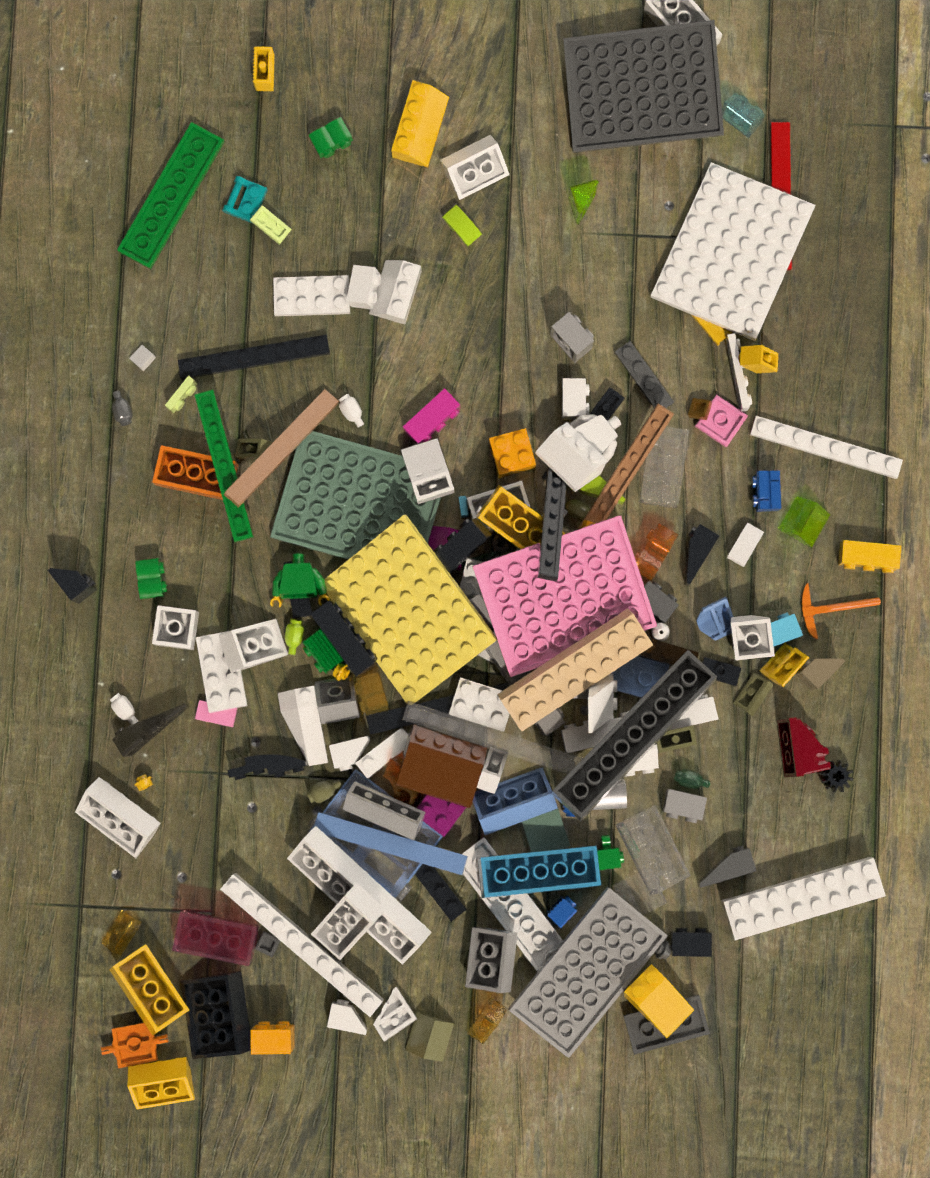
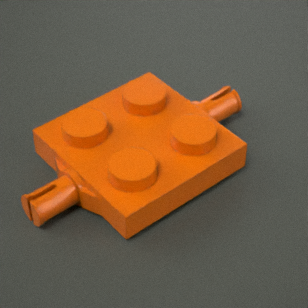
M144 1022L113 1028L112 1045L101 1047V1054L114 1053L118 1068L154 1062L158 1060L157 1044L168 1043V1035H152Z

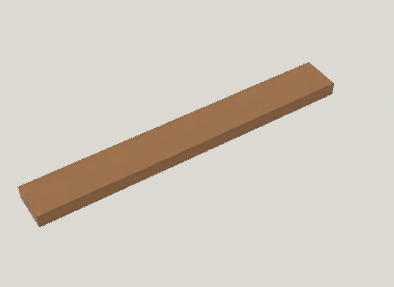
M324 389L227 489L224 495L236 506L240 507L339 404V400Z
M657 403L583 520L593 523L607 520L673 417V412ZM583 521L581 522L577 530L581 528Z

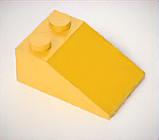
M652 964L624 991V997L666 1038L694 1011L673 985Z

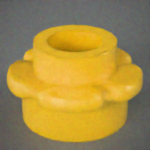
M339 663L336 666L333 676L336 677L337 681L345 680L350 673L348 665Z
M146 774L136 779L134 786L139 791L145 790L153 785L152 777H147Z

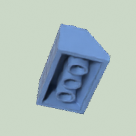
M542 767L498 783L495 794L481 789L475 792L473 804L485 835L558 809Z

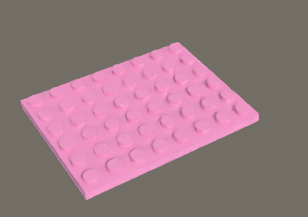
M621 515L562 535L557 582L537 578L540 543L472 566L509 677L540 667L626 609H629L635 615L644 631L657 626Z

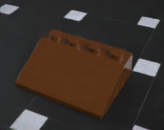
M413 725L407 737L396 786L470 808L484 766L487 748Z

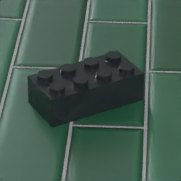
M328 601L312 612L311 616L353 674L359 679L377 666L375 663L377 658L370 649L366 651L363 647L366 643L359 634L355 635L352 632L355 628L347 618H342L343 611L337 603L332 604Z

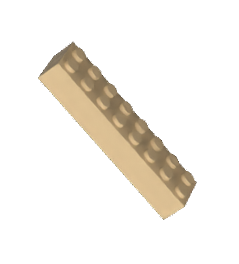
M626 609L497 695L520 730L524 731L653 646L635 615L629 609Z

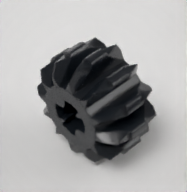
M831 760L829 761L831 768L826 770V772H820V775L825 776L820 781L821 783L828 782L825 785V789L828 790L832 786L831 790L833 793H836L837 788L840 792H844L843 785L846 788H850L847 780L853 781L854 779L848 777V774L853 773V770L846 771L849 765L847 763L842 765L841 760H837L836 765ZM838 771L840 779L835 781L836 778H833V774H836Z

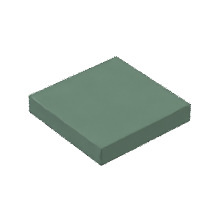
M558 809L522 822L531 852L559 850L570 846Z

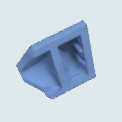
M724 597L703 607L696 620L699 630L715 641L732 633L731 617L734 616L727 598Z

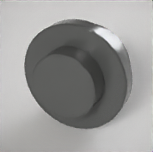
M664 940L655 951L656 958L667 959L670 956L672 946L668 941Z

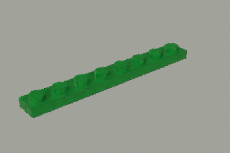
M214 390L195 394L234 542L254 538L245 503L238 507L224 495L238 477Z

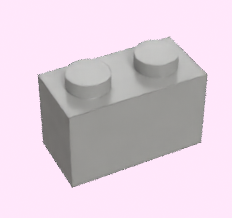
M667 789L662 812L667 813L666 817L678 819L679 815L686 817L685 821L697 823V820L702 821L707 798Z

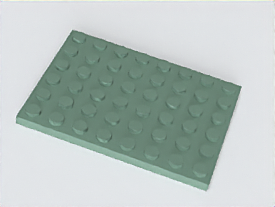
M312 431L296 448L270 537L349 560L406 514L428 543L441 497L421 504L417 503L403 456Z

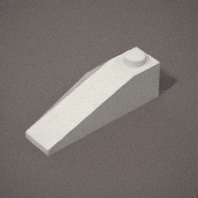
M315 686L278 693L281 714L308 765L328 763L323 727L317 709Z

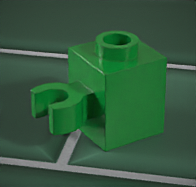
M602 835L603 849L597 850L599 870L621 868V863H624L623 851H619L618 847L611 848L610 836Z

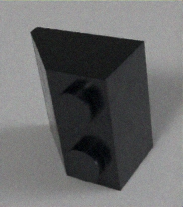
M56 568L47 570L68 598L75 603L80 604L97 591L94 586L96 582L86 573L82 574L79 571Z

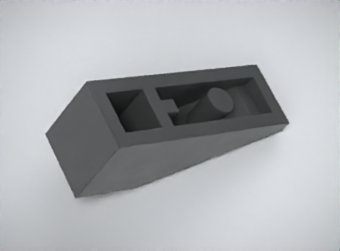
M744 845L732 848L733 852L728 853L697 882L698 887L702 888L757 871L750 848H744Z

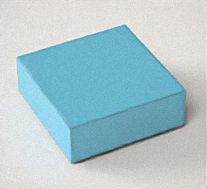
M460 496L461 518H466L469 516L467 499L465 496Z

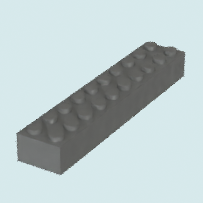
M687 650L553 789L552 795L581 822L715 682L717 676Z

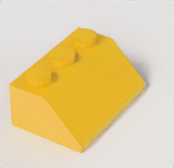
M187 1057L128 1067L127 1086L136 1109L195 1100L191 1069Z

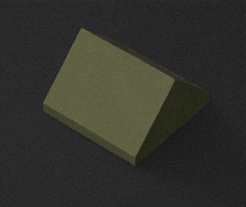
M417 1012V1020L413 1023L405 1050L423 1059L443 1062L454 1023Z

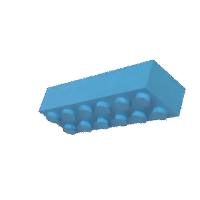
M597 846L481 857L478 859L482 898L601 885Z

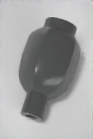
M120 391L113 392L115 400L112 404V411L115 420L121 426L131 424L133 413L128 401L122 398Z

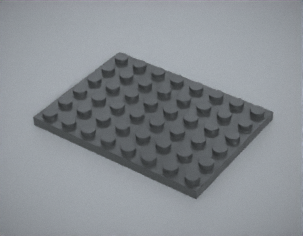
M715 20L563 38L574 153L724 136Z

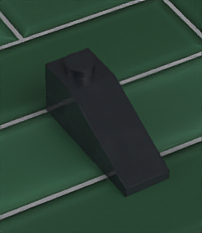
M701 524L697 528L693 526L688 534L690 540L688 541L686 586L691 584L719 538L718 534Z

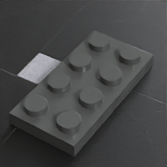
M699 994L684 998L694 1011L668 1038L657 1030L639 1011L623 1015L634 1055L710 1034Z

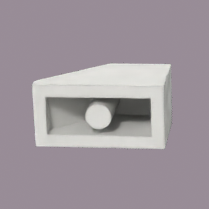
M490 747L477 788L495 794L508 753Z
M337 999V1002L333 1001L327 1027L366 1035L368 1028L353 1005H349V1001Z

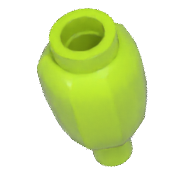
M290 619V623L286 626L285 642L289 646L288 654L296 655V648L302 643L304 627L301 620Z

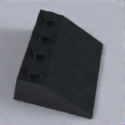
M241 971L180 981L183 1001L189 1009L185 1015L192 1059L240 1055L251 1051V1031Z

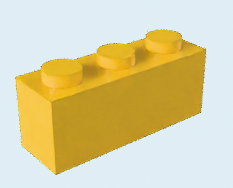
M843 540L840 542L838 565H843L844 569L853 570L855 567H863V571L882 569L883 573H894V571L900 569L901 546Z

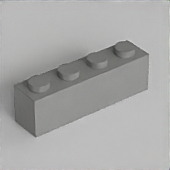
M355 781L346 795L343 810L411 840L416 838L426 813Z

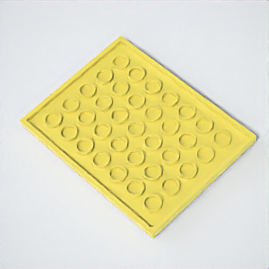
M406 514L324 579L327 595L343 611V617L351 622L355 628L353 629L354 632L359 634L364 640L367 650L370 649L377 658L376 662L408 706L415 704L497 641L495 634Z

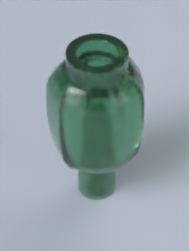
M682 769L677 770L675 773L674 781H677L683 787L698 789L701 786L705 788L710 786L709 780L703 779L702 775L693 770Z

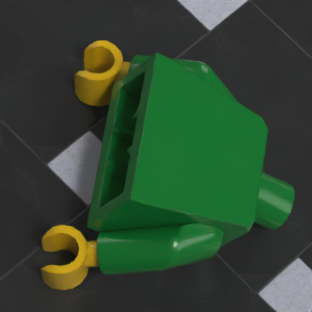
M293 554L292 564H284L283 569L279 570L273 579L272 595L274 597L270 602L272 607L274 606V600H278L280 608L283 604V599L318 598L319 605L321 606L322 598L330 601L329 596L326 594L327 589L324 578L318 569L312 568L311 563H304L303 554Z

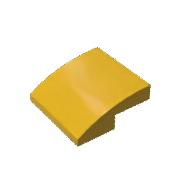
M784 643L774 654L775 656H772L762 667L760 672L769 680L784 687L809 657L798 649Z

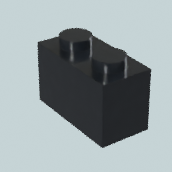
M676 927L675 931H671V955L712 957V933L707 931V928H695V931H687L685 927Z

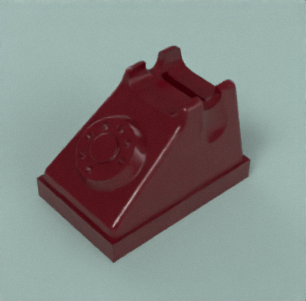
M797 717L777 720L779 739H783V741L779 742L784 777H800L831 768L830 762L825 760V756L829 754V749L817 740L815 732L806 723Z

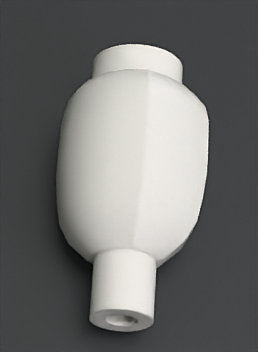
M349 394L339 399V408L347 420L355 422L358 428L364 425L360 418L362 410L356 399L350 397Z
M660 622L657 623L656 627L651 628L653 639L665 641L670 633L668 625Z
M118 693L110 699L111 708L118 717L128 720L132 726L138 722L134 716V707L127 697L121 696Z

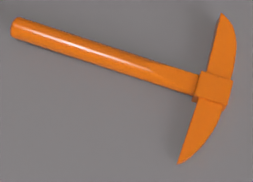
M807 583L802 595L801 609L809 635L814 639H818L813 618L815 614L880 605L881 600L877 597L814 607L811 606L809 584Z

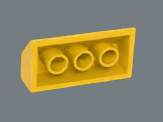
M412 81L392 146V158L428 168L449 97L429 84Z

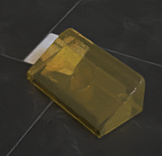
M122 910L101 943L112 953L122 955L142 922Z

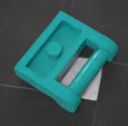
M236 176L234 187L222 211L252 223L250 219L261 207L268 189L240 176ZM241 187H246L240 206L236 210L233 207Z

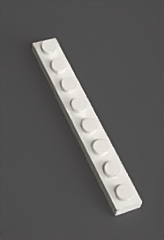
M759 416L755 417L750 433L751 436L894 479L898 478L903 461L899 458Z

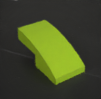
M457 205L453 206L442 216L444 221L453 232H456L466 246L472 244L482 235L479 229Z

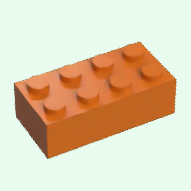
M161 445L152 483L164 488L223 500L211 456ZM233 461L237 473L238 464L236 461Z

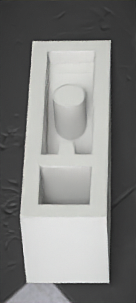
M401 727L355 764L367 779L404 751L408 734Z

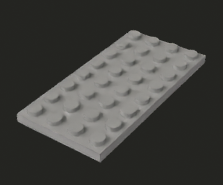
M607 886L510 1005L508 1010L569 1058L668 935Z

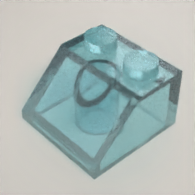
M734 93L727 99L722 108L723 119L747 138L752 136L765 117L762 109L751 105L745 96L738 95L737 93Z

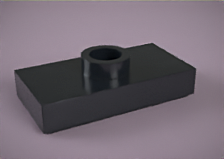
M706 657L703 658L702 663L717 676L715 681L737 686L741 667Z

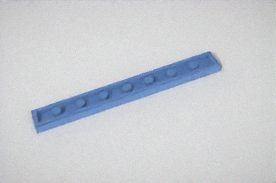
M318 812L314 827L316 826L324 832L325 835L459 875H463L468 858L466 855Z

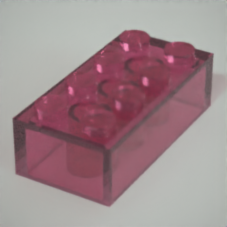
M183 910L179 915L172 951L250 966L253 961L260 925Z

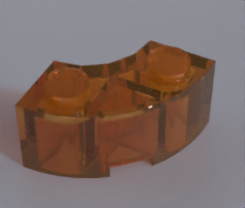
M658 523L655 530L653 528L650 529L646 536L649 539L641 553L637 552L635 555L641 576L650 581L653 580L679 534Z
M402 757L390 758L383 776L393 786L394 799L415 808L418 807L421 793L396 786Z

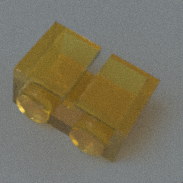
M379 672L356 678L357 683L354 684L356 694H360L362 702H359L362 713L366 712V716L390 710Z

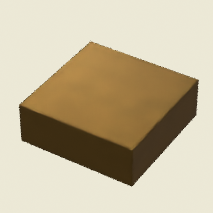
M693 398L688 412L689 418L707 420L712 406L711 400Z

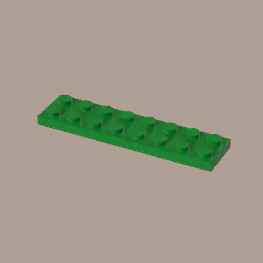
M192 122L190 123L118 247L117 251L150 270L152 269L225 142L224 139Z

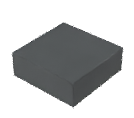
M263 931L255 949L273 957L280 940L274 935Z

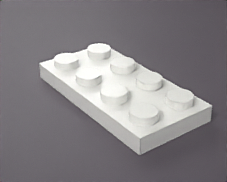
M349 275L274 278V315L350 314V305L346 301L349 289Z
M227 632L196 637L209 713L248 706L242 671L230 672L219 636Z

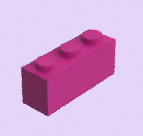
M444 388L403 426V430L417 445L430 441L432 439L431 435L435 431L440 432L446 426L445 422L449 418L454 419L460 413V404Z

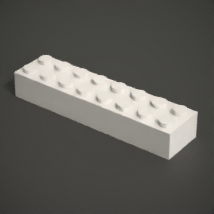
M316 826L302 839L287 858L336 904L356 883L377 900L386 910L366 932L401 964L432 933Z
M867 857L721 900L731 937L734 940H738L886 895L875 860L872 857Z

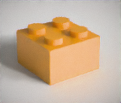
M526 428L489 438L499 478L536 468Z
M261 1021L251 1029V1055L291 1054L295 1048L294 1024H290L289 1021H279L276 1025H270L269 1021Z

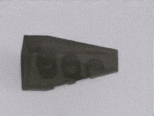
M184 703L126 728L122 727L115 733L116 737L112 740L123 757H132L188 709L189 706Z

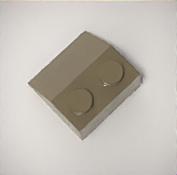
M819 658L807 660L795 675L811 691L816 690L841 667L845 660Z

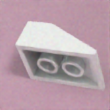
M276 619L231 630L219 636L231 673L288 655Z
M610 673L589 687L588 733H593L613 717V710H617V698H614V692H617V680H614V673Z

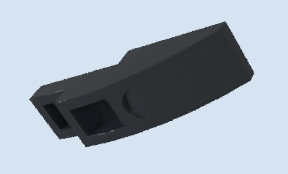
M265 754L245 757V766L227 771L229 778L234 777L235 781L246 778L248 773L253 772L254 775L265 773L264 769H267L269 775H274V778L285 776V771L293 770V773L304 771V766H308V763L291 756Z

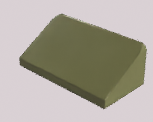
M754 672L733 704L753 716L773 687V684L770 680Z

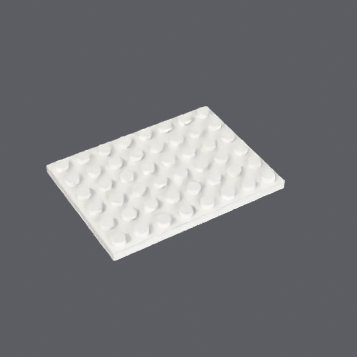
M711 162L653 289L651 298L756 341L815 205Z

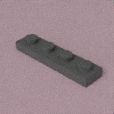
M631 341L614 352L653 408H655L657 403L665 408L674 403Z

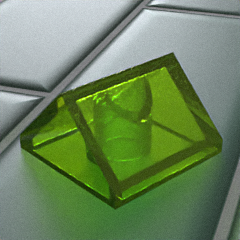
M598 180L570 187L568 199L575 223L578 225L597 194Z
M796 496L778 530L812 548L830 514L817 502Z

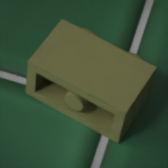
M693 725L667 731L656 743L658 753L697 745Z

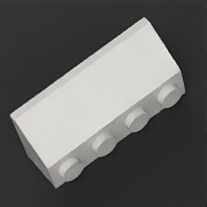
M100 777L86 789L75 813L135 858L139 856L161 824Z

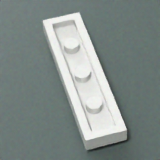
M735 333L729 334L725 341L739 410L744 412L748 411L750 405H752L750 393L747 394L748 379L746 375H743L742 368L744 367L740 366L739 362L740 340L739 338L736 339Z

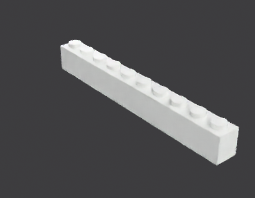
M234 873L220 889L369 1017L383 1002L384 999L237 873Z

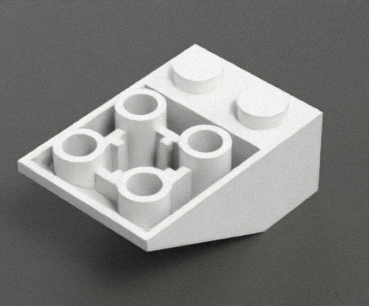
M438 439L401 450L418 504L455 493Z

